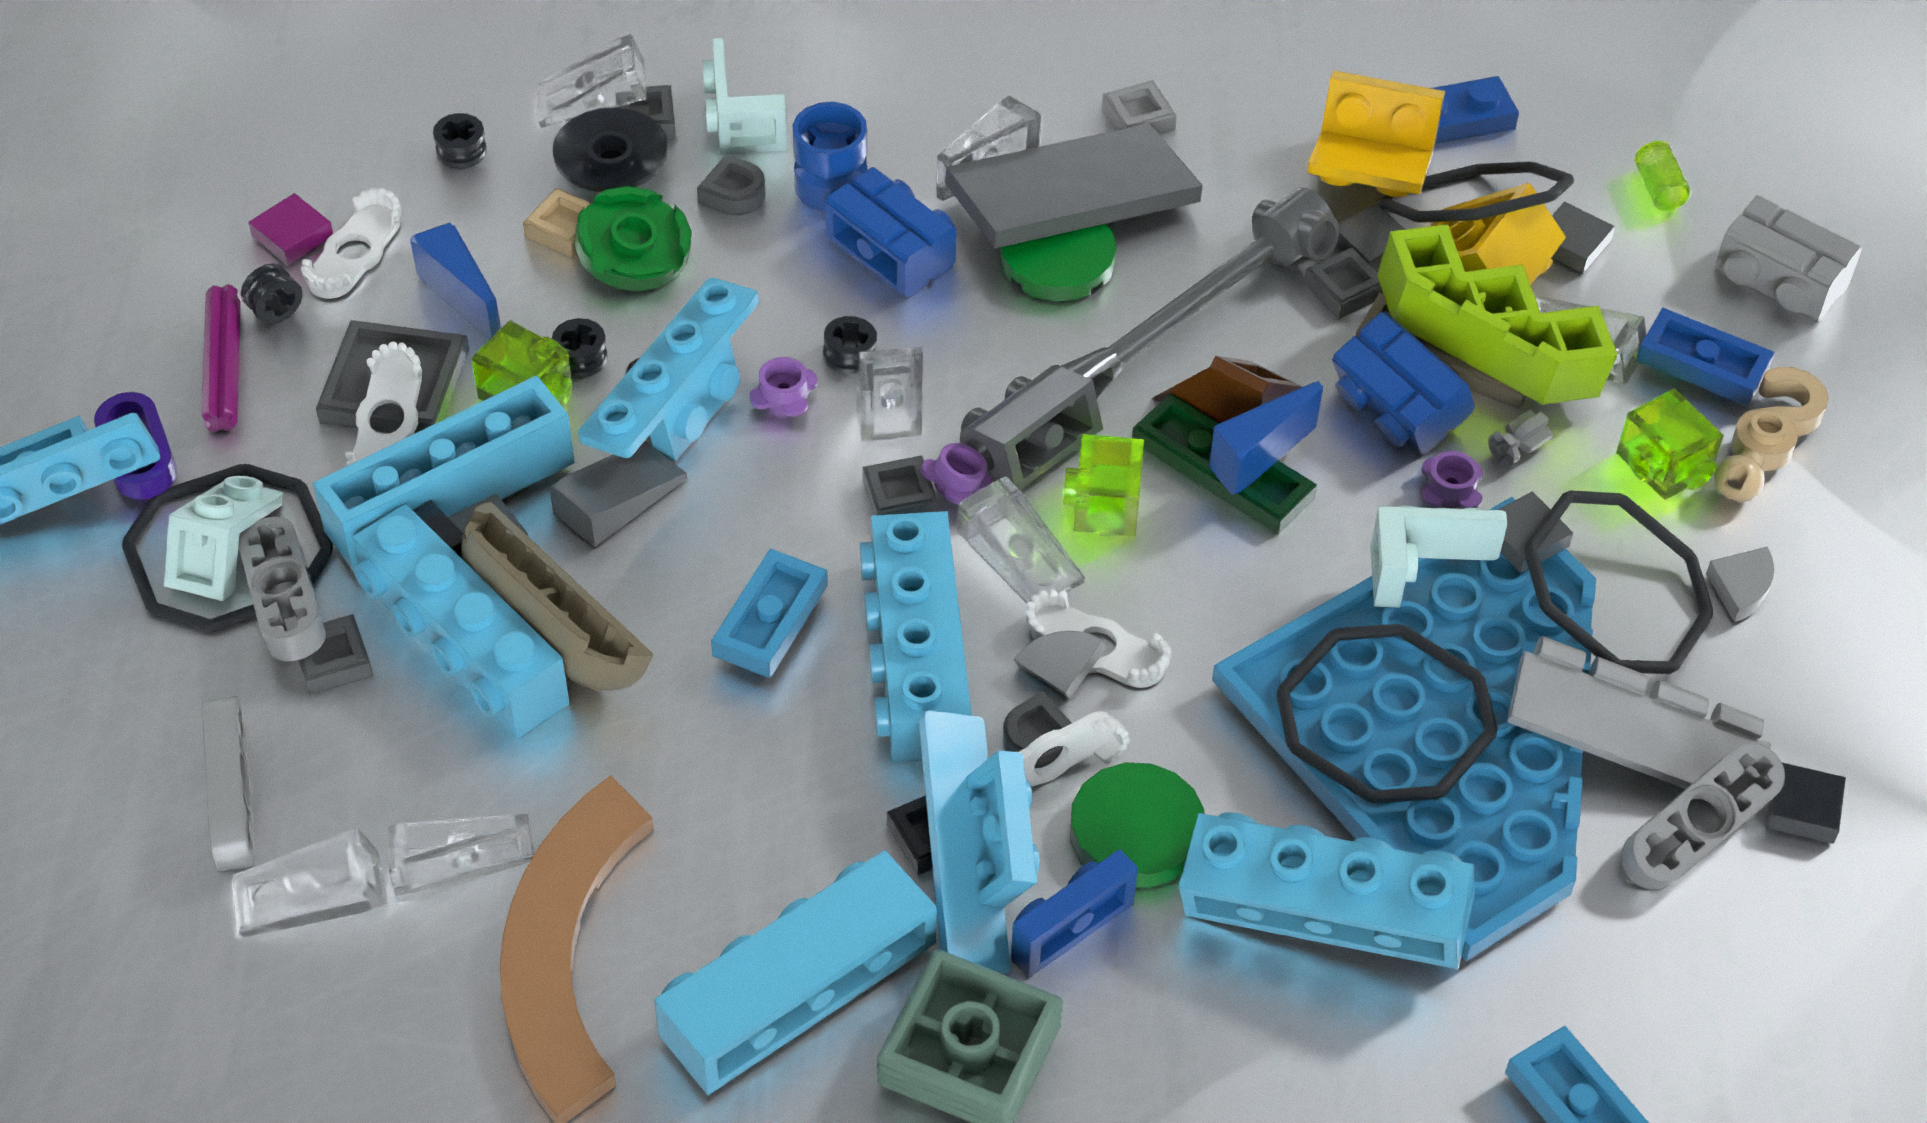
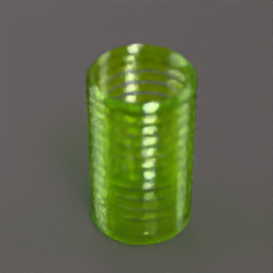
M1652 141L1637 151L1634 161L1655 207L1659 210L1669 211L1685 204L1690 198L1691 189L1670 145L1665 141Z

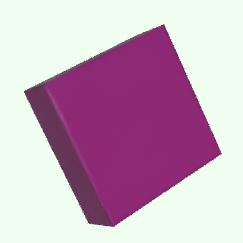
M295 193L248 222L251 236L287 266L326 242L328 237L333 234L331 222Z

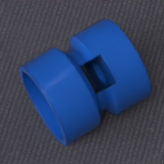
M820 102L806 107L796 116L792 124L793 151L796 160L794 163L795 192L802 203L821 211H825V202L828 195L847 183L852 185L854 178L868 170L866 161L868 153L866 119L857 109L848 104L838 102Z

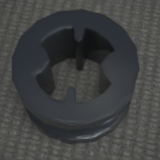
M455 113L441 118L434 125L433 129L438 160L443 165L456 169L469 168L480 163L487 152L482 122L477 117L467 113Z
M271 263L255 269L247 276L242 284L240 295L245 305L253 310L254 315L262 323L275 324L289 318L297 310L302 301L303 291L302 287L290 277V274L281 265Z
M843 316L832 320L824 330L823 360L832 370L843 374H855L866 370L876 358L877 331L871 323L856 316ZM854 341L856 346L845 347L844 342Z
M575 318L563 322L553 331L551 338L554 350L553 358L556 368L562 374L573 378H585L598 373L606 365L608 358L605 346L606 336L603 328L597 322L589 319Z

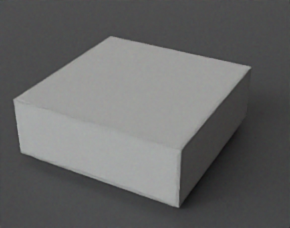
M1154 80L1103 94L1102 110L1115 130L1148 123L1159 134L1173 131L1176 128L1177 115Z

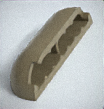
M492 502L481 504L474 509L462 536V559L563 658L565 676L581 686L601 691L621 690L635 684L646 672L654 654Z

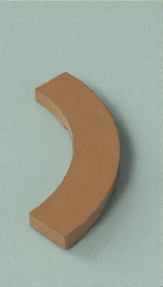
M611 775L585 794L558 821L540 844L521 877L510 904L503 932L500 958L501 999L509 1037L523 1076L537 1101L554 1123H567L616 1087L614 1072L599 1055L585 1030L577 1009L572 979L575 948L581 927L580 919L588 899L593 891L599 889L615 865L636 844L654 831L652 817Z

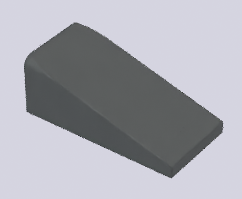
M644 441L630 458H623L614 454L563 477L549 488L553 514L593 547H597L687 479V473L647 441Z

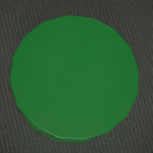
M625 186L604 190L594 196L593 202L587 205L585 209L583 207L578 214L574 248L580 263L595 279L616 289L637 292L661 288L676 279L688 262L692 231L685 214L676 205H674L673 209L669 204L662 202L663 196L650 189Z
M1106 224L1000 247V260L1005 276L1010 282L1012 277L1016 282L1020 283L1021 291L1034 298L1054 302L1079 300L1091 295V288L1098 286L1101 282L1103 287L1111 279L1116 263L1117 247L1111 229Z
M1125 762L1101 769L1082 784L1072 802L1070 839L1079 859L1084 864L1092 861L1100 863L1120 849L1138 867L1136 887L1150 888L1175 880L1182 874L1198 813L1205 814L1204 808L1195 789L1177 773L1152 763Z

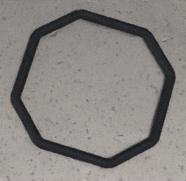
M1532 161L1474 164L1426 176L1423 188L1476 175L1533 173L1557 181V183L1548 191L1475 209L1418 211L1396 202L1400 197L1384 195L1379 203L1382 209L1418 223L1474 221L1552 202L1573 185L1574 178L1570 173Z
M238 464L171 486L160 495L150 498L122 541V549L145 608L153 615L204 631H216L256 617L253 604L209 619L158 603L135 546L136 541L163 502L220 484L226 478L232 476H248L296 491L321 547L308 567L313 585L332 555L333 543L324 532L320 513L307 484L301 479L254 465Z
M1573 490L1563 493L1525 545L1524 554L1539 607L1545 615L1596 657L1644 674H1672L1679 670L1713 617V606L1696 554L1633 500L1621 493ZM1571 503L1618 505L1685 560L1701 612L1669 661L1620 660L1552 603L1537 550Z
M1401 624L1344 627L1330 631L1279 685L1276 694L1286 745L1291 753L1360 798L1375 804L1439 799L1447 795L1496 738L1498 730L1485 677L1481 672L1419 633ZM1398 636L1472 681L1484 731L1436 786L1373 790L1299 742L1289 694L1338 641Z

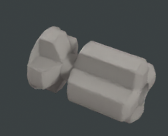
M1530 409L1506 425V435L1500 431L1493 433L1488 438V447L1495 460L1504 466H1511L1520 459V450L1529 454L1550 440L1553 432L1547 426L1548 416L1541 411L1535 414Z

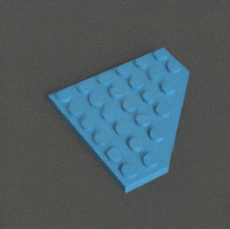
M1510 497L1489 510H1498L1515 501V499ZM1564 549L1541 562L1550 598L1557 608L1592 636L1593 629H1591L1596 578L1567 549ZM1501 552L1499 558L1493 561L1418 558L1416 581L1405 582L1400 608L1374 607L1371 576L1215 664L1212 681L1355 839L1362 837L1374 838L1386 842L1393 849L1423 854L1430 850L1444 851L1457 856L1462 862L1474 864L1475 896L1462 951V957L1466 961L1569 897L1576 882L1577 872L1576 844L1581 813L1583 750L1506 721L1520 658L1525 651L1534 652L1541 636L1586 652L1584 669L1581 671L1588 674L1591 665V652L1543 613L1538 604L1529 569L1520 573ZM1385 624L1405 625L1476 668L1485 677L1498 726L1497 735L1447 795L1439 799L1379 804L1367 802L1293 755L1288 749L1276 697L1278 687L1330 631L1344 627ZM1398 636L1338 641L1289 694L1299 742L1373 790L1436 786L1484 731L1472 681Z

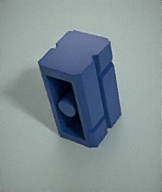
M871 167L854 178L852 185L847 183L828 195L825 202L826 236L907 298H910L926 287L930 279L934 281L953 268L956 262V228L953 221L944 211L940 209L932 211L917 200L911 188L900 179L892 181L878 169Z
M1380 312L1361 329L1358 337L1353 336L1334 353L1332 361L1339 380L1335 383L1338 392L1356 410H1360L1367 405L1377 414L1379 418L1375 422L1378 428L1389 441L1399 448L1407 442L1421 455H1426L1446 437L1449 430L1453 431L1473 413L1475 404L1469 384L1386 312Z

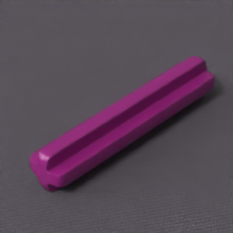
M230 284L223 287L211 286L207 290L205 297L201 416L204 419V427L211 432H216L220 429L230 431L236 426L238 419L241 301L238 298V290Z

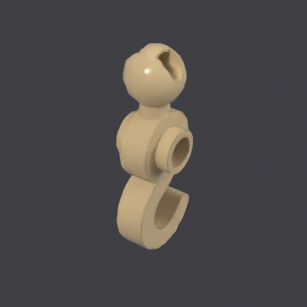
M1777 367L1764 373L1759 388V394L1762 397L1787 396L1794 398L1802 406L1760 408L1746 412L1739 418L1731 441L1732 450L1735 455L1724 459L1718 465L1714 474L1715 486L1720 495L1737 500L1738 503L1751 501L1763 488V471H1773L1784 467L1791 459L1798 437L1812 433L1820 425L1829 398L1824 385L1809 372L1794 367Z

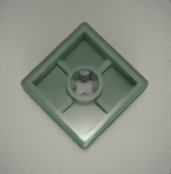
M936 949L931 953L877 1056V1082L880 1086L971 1123H1014L1061 1027L1063 999L971 961ZM971 1037H976L982 1040V1044L979 1045H965L969 1042Z

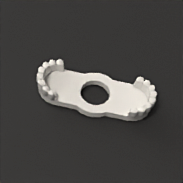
M371 188L368 193L363 191L360 193V197L355 196L353 198L355 213L342 229L335 231L328 237L324 245V251L314 264L307 259L302 261L301 272L304 281L308 284V288L314 295L326 299L345 295L353 288L365 271L373 268L380 262L384 247L400 226L401 206L398 197L393 196L392 191L386 192L384 188H379L377 191ZM349 241H363L370 246L368 253L358 259H346L337 253L339 247Z
M390 342L388 346L382 344L379 350L372 352L373 358L367 359V365L372 374L366 398L360 403L356 412L358 434L354 451L345 453L347 466L413 435L417 428L418 411L416 404L422 382V368L420 366V359L415 355L414 350L411 347L407 348L404 343L397 345L396 342ZM392 403L403 409L404 420L396 431L389 434H381L371 428L370 417L377 407Z
M1051 589L1047 593V591L1041 590L1039 596L1034 594L1031 601L1027 603L1026 622L1033 640L1058 631L1099 632L1112 638L1115 643V649L1109 655L1100 657L1090 670L1091 673H1102L1126 685L1144 688L1157 684L1163 678L1165 669L1169 666L1171 648L1168 646L1167 640L1162 639L1159 633H1155L1150 642L1126 632L1121 625L1112 619L1101 616L1093 617L1070 607L1065 591L1057 593L1055 589Z
M1098 711L1086 715L1060 730H1053L1043 734L1027 748L1019 751V753H1023L1025 778L1029 781L1031 788L1039 784H1045L1062 775L1069 767L1093 754L1104 764H1109L1112 761V757H1119L1120 751L1127 749L1126 744L1130 742L1128 737L1130 734L1120 722L1113 719L1107 712ZM1063 746L1060 755L1052 763L1042 768H1034L1035 763L1043 753L1053 747Z

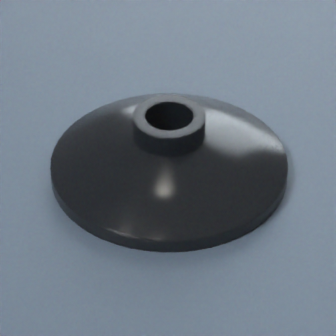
M618 107L594 109L574 117L559 130L553 142V159L560 174L578 187L597 192L625 186L637 187L644 184L661 170L668 152L666 135L656 121L641 112Z

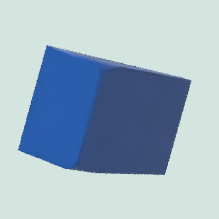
M451 222L413 235L410 243L416 273L419 278L492 343L500 341L502 329L496 297L455 225L452 226Z
M1319 381L1310 383L1215 425L1209 468L1231 495H1235L1247 488L1316 428L1323 393V386Z

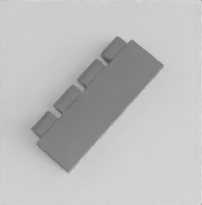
M1541 636L1534 652L1525 651L1520 658L1506 722L1686 789L1721 758L1742 744L1758 743L1771 749L1772 743L1760 739L1763 734L1764 719L1722 703L1716 705L1710 720L1705 719L1709 705L1708 698L1661 680L1655 682L1649 697L1644 696L1648 680L1647 675L1600 657L1594 659L1588 674L1581 671L1584 669L1586 652L1550 638ZM1751 765L1744 769L1743 774L1725 789L1734 798L1741 791L1753 785L1759 773Z

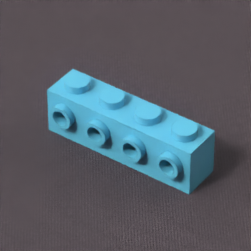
M536 375L313 482L324 532L353 571V567L358 564L352 536L405 503L414 510L431 500L449 517L494 494L503 499L574 464L569 415Z
M406 503L352 536L358 564L353 567V571L363 590L371 598H377L394 615L403 631L410 637H415L433 655L439 667L448 676H454L472 694L480 709L489 717H494L516 740L570 705L563 658Z
M948 511L871 516V542H860L862 581L874 580L875 592L864 593L867 631H879L880 644H869L872 684L884 683L885 697H874L877 737L889 736L892 762L922 760L919 718L925 712L937 711L972 716Z
M1225 812L1219 816L1198 813L1179 890L1185 916L1459 969L1475 896L1474 864L1462 862L1457 856L1444 851L1430 850L1423 854L1393 849L1386 842L1374 838L1362 837L1354 841L1326 837L1317 829L1304 825H1290L1284 829L1257 824L1252 818L1240 813Z
M886 850L865 863L855 862L846 867L837 876L833 884L809 899L800 898L789 904L780 913L777 920L752 936L743 935L733 940L725 947L717 959L697 972L684 973L674 978L663 989L661 995L654 999L658 1035L704 1092L710 1095L936 944L937 906Z

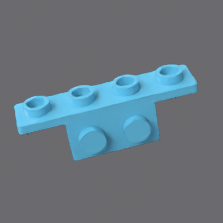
M708 278L580 427L578 436L581 444L623 458H630L650 435L653 447L671 461L676 462L692 441L697 440L701 436L706 424L724 402L733 397L738 385L741 383L730 338L759 304L757 291L717 278Z
M130 413L90 430L79 415L0 447V524L154 463L160 459L158 446L136 413Z
M927 711L919 718V730L940 949L1005 975L1010 971L1011 965L1004 907L1037 883L1039 869V852L1032 841L1029 814L1032 803V789L1029 781L1025 778L1023 753L998 750L988 758L985 722L981 717Z

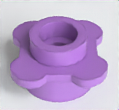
M773 358L764 363L760 368L759 385L750 391V403L757 409L762 410L769 407L776 412L785 413L791 417L800 416L808 409L806 398L809 391L815 389L818 385L817 375L812 370L806 369L800 361L794 358Z
M961 443L946 445L941 450L937 460L926 459L920 469L922 476L926 480L934 482L936 490L946 497L949 502L956 505L967 504L971 495L977 492L987 493L993 484L991 476L987 473V463L982 454L971 446Z
M1447 451L1438 454L1436 457L1428 458L1423 462L1421 471L1426 476V486L1421 489L1420 498L1426 505L1430 507L1443 506L1446 508L1460 507L1461 509L1480 507L1483 497L1477 491V485L1482 480L1483 469L1472 457L1462 452Z

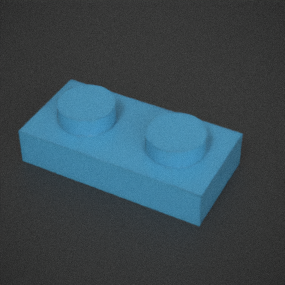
M770 548L712 638V656L764 677L771 678L827 588V569Z
M1565 1025L1511 1057L1508 1061L1505 1074L1546 1123H1649Z

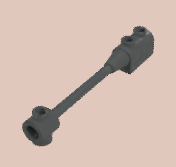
M1305 187L1297 188L1279 202L1270 199L1261 201L1256 206L1252 215L1254 242L1108 348H1100L1061 366L1052 365L1032 380L1025 376H1019L1012 380L1006 389L1005 400L990 411L977 407L966 414L961 424L960 443L971 446L982 454L987 463V473L991 476L994 483L1014 493H1018L1103 430L1097 398L1121 372L1125 364L1267 260L1278 266L1287 267L1302 256L1316 261L1327 258L1334 250L1339 238V224L1333 217L1328 204L1318 193Z

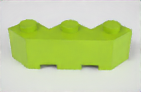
M1448 224L1390 231L1377 277L1391 317L1407 331L1542 405L1600 397L1618 354L1599 305L1541 313L1523 265L1465 272Z

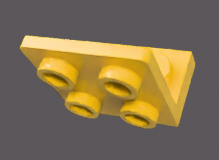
M1333 70L1329 82L1321 132L1309 159L1307 173L1320 176L1323 182L1335 186H1348L1353 183L1374 186L1380 193L1392 197H1405L1410 193L1421 194L1434 152L1445 91Z

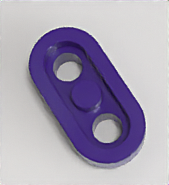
M124 392L108 398L98 407L94 416L95 427H98L130 413H136L158 446L160 459L114 478L113 481L118 491L124 496L132 499H148L160 495L173 484L177 475V466L152 399L142 393Z

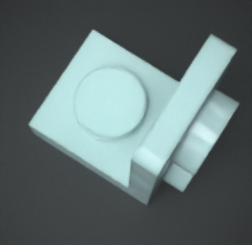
M723 38L712 39L713 59L702 60L705 94L716 93V98H705L707 132H719L720 155H726V153L744 154L788 151L785 94L728 97Z
M232 476L171 513L168 523L164 587L224 601L234 594L239 534L282 506L283 493L262 487V482L256 478Z
M1410 505L1398 507L1378 506L1370 544L1374 607L1400 608L1405 582L1416 581L1418 558L1497 560L1500 556L1507 528L1506 512L1503 510H1481L1478 508H1422Z

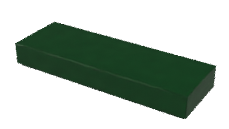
M1171 393L1133 427V443L1278 535L1316 497L1317 484L1279 460L1247 488L1235 495H1231L1209 468L1214 427L1219 423Z

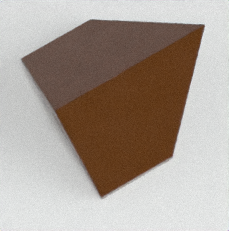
M1215 356L1210 367L1152 398L1161 402L1171 393L1220 424L1297 390L1302 386L1252 361Z

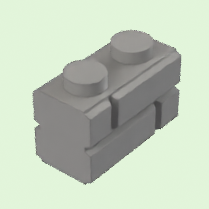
M1756 195L1744 209L1742 215L1740 214L1727 229L1714 268L1725 274L1733 283L1748 286L1778 301L1786 310L1801 313L1819 322L1831 308L1833 302H1836L1848 287L1862 247Z

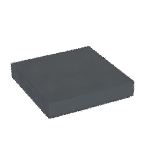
M350 320L316 406L319 423L357 428L356 412L360 403L366 398L372 374L367 365V359L373 358L372 352L379 350L380 345L386 344L388 346L390 342H396L397 345L404 343L407 348L411 347L415 355L420 359L422 382L416 404L418 425L414 434L444 420L469 352L467 335ZM392 403L383 404L373 411L370 417V426L373 430L394 432L403 423L404 411L398 405Z

